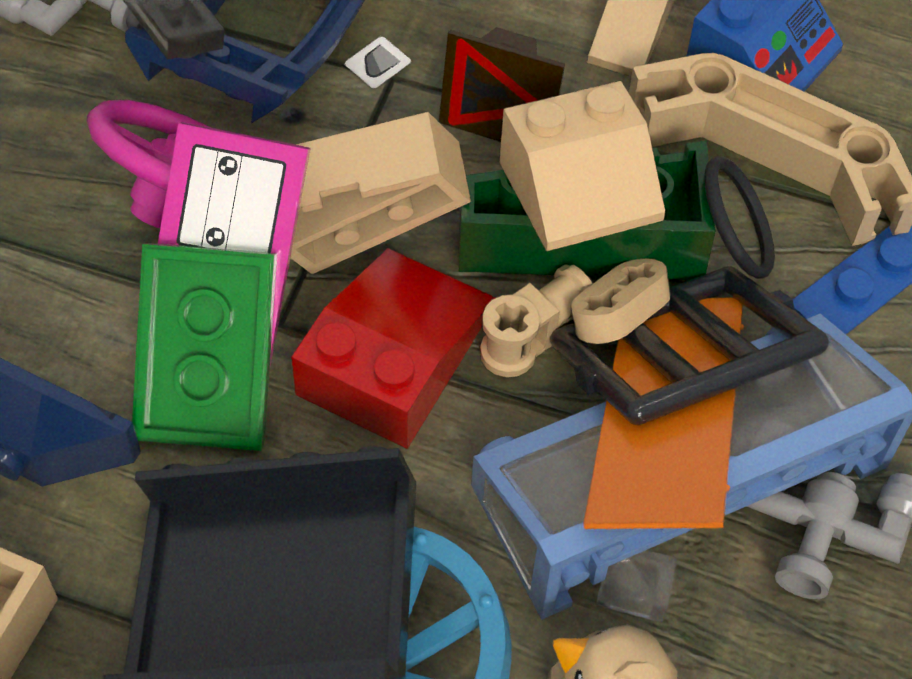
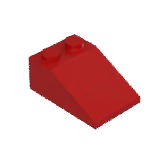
M387 248L324 307L292 355L295 394L408 449L481 330L485 307L496 297Z

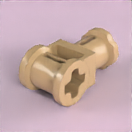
M565 264L556 270L554 274L555 279L539 290L529 283L513 295H502L493 299L485 307L482 323L486 335L483 337L480 346L481 361L489 371L503 377H517L526 373L534 365L535 358L551 347L550 338L552 333L573 319L571 308L573 299L592 285L591 280L581 269L575 265L569 266Z

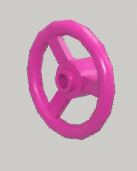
M133 100L102 101L87 115L86 121L91 138L111 160L137 176L130 192L133 199L130 210L133 215L151 226L160 228L178 123L185 122L205 127L209 126L186 115L153 104ZM117 124H130L151 128L169 135L167 139L156 138L150 143Z

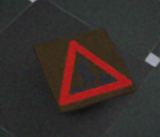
M498 27L482 38L450 29L447 37L439 123L501 142L504 109L559 96L565 63L538 56L535 38Z

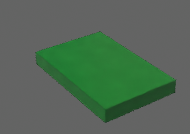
M155 243L142 244L132 422L138 441L262 451L265 445L277 253Z

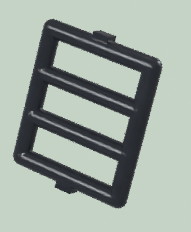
M726 266L669 287L670 300L647 319L649 320L672 312L730 360L724 364L700 372L642 323L622 339L672 384L640 395L587 346L591 343L578 338L574 323L556 329L550 338L553 349L574 368L577 384L588 395L599 392L628 422L634 425H642L819 356L829 346V339L826 333L794 311L792 298L781 290L772 293L768 292L732 266ZM728 293L788 339L759 350L698 301Z

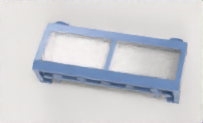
M817 314L807 320L828 336L829 346L823 354L736 388L728 473L730 490L727 491L725 515L833 468L836 473L842 475L851 473L852 469H854L860 480L886 469L912 422V394L907 386L822 314ZM772 328L764 337L751 343L760 350L788 338L775 328ZM606 402L516 439L510 436L498 438L483 447L479 454L473 456L471 486L541 620L572 607L573 601L568 593L570 587L582 583L587 578L590 579L592 585L600 583L606 578L608 566L695 529H584L583 522Z

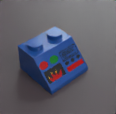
M711 0L694 17L686 57L702 53L723 55L805 92L841 52L843 42L819 0Z

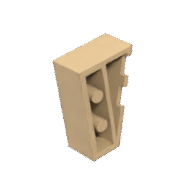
M429 112L296 144L311 149L291 259L313 275L470 203L471 199L459 141Z

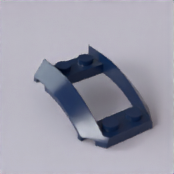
M165 0L151 11L150 22L141 29L132 26L126 30L125 42L148 81L166 68L173 71L179 77L193 79L220 90L230 98L252 103V124L282 105L322 66L350 27L365 0H331L312 29L285 58L208 28L207 25L226 0Z

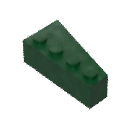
M707 140L686 143L684 152L660 155L657 148H652L665 208L663 221L546 251L504 170L466 175L471 202L460 207L458 272L554 275L558 268L566 264L569 266L575 265L589 277H603L624 262L635 259H655L663 262L667 268L668 279L691 280L706 274L716 232L705 191L704 174L706 165L709 162Z

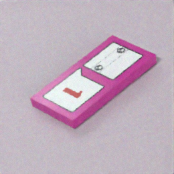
M180 122L177 127L158 244L277 253L270 355L271 367L311 148Z

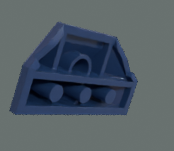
M0 358V475L14 481L23 476L43 487L131 464L136 461L141 450L133 422Z

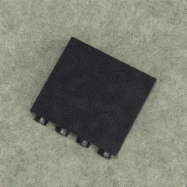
M366 446L358 449L356 452L326 455L314 452H300L290 458L259 461L249 458H235L229 460L226 464L204 466L170 464L160 470L136 472L134 481L150 500L126 663L124 674L103 675V679H405L416 481L399 448L387 449L381 446Z

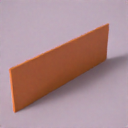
M734 297L706 298L698 301L741 335V330L744 329L742 324V303ZM672 312L643 322V324L700 372L730 361ZM622 338L618 340L613 370L635 391L643 395L672 384ZM736 388L642 425L631 424L606 401L583 522L584 529L724 528L727 491L730 490L728 473Z

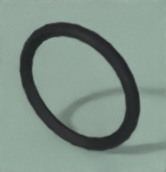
M724 156L713 157L706 165L704 178L707 201L717 231L730 255L741 269L757 279L767 277L774 268L775 251L771 229L762 204L748 178L732 160ZM719 169H722L735 184L750 212L761 249L760 266L745 251L730 223L720 192Z

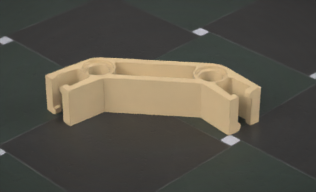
M702 53L633 67L629 95L647 123L652 147L703 137L830 196L852 246L868 243L875 239L874 227L882 208L891 222L889 228L893 236L910 231L912 226V176L894 139L881 126L716 53Z

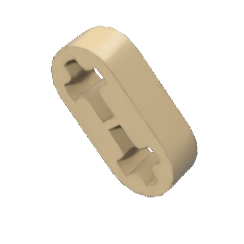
M635 259L624 262L577 295L572 301L571 308L578 338L587 343L595 344L619 340L664 307L670 300L667 268L663 262L655 259Z

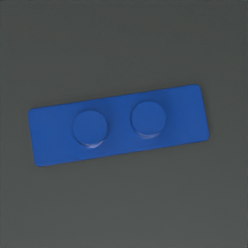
M912 226L909 232L894 236L890 228H886L874 240L869 241L793 299L794 310L805 319L822 314L844 334H848L912 284ZM832 338L830 341V343L837 342L834 338Z

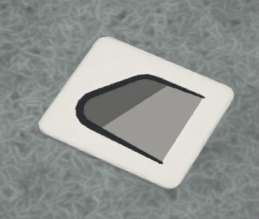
M379 37L345 62V66L371 88H377L410 64L411 60L387 39Z

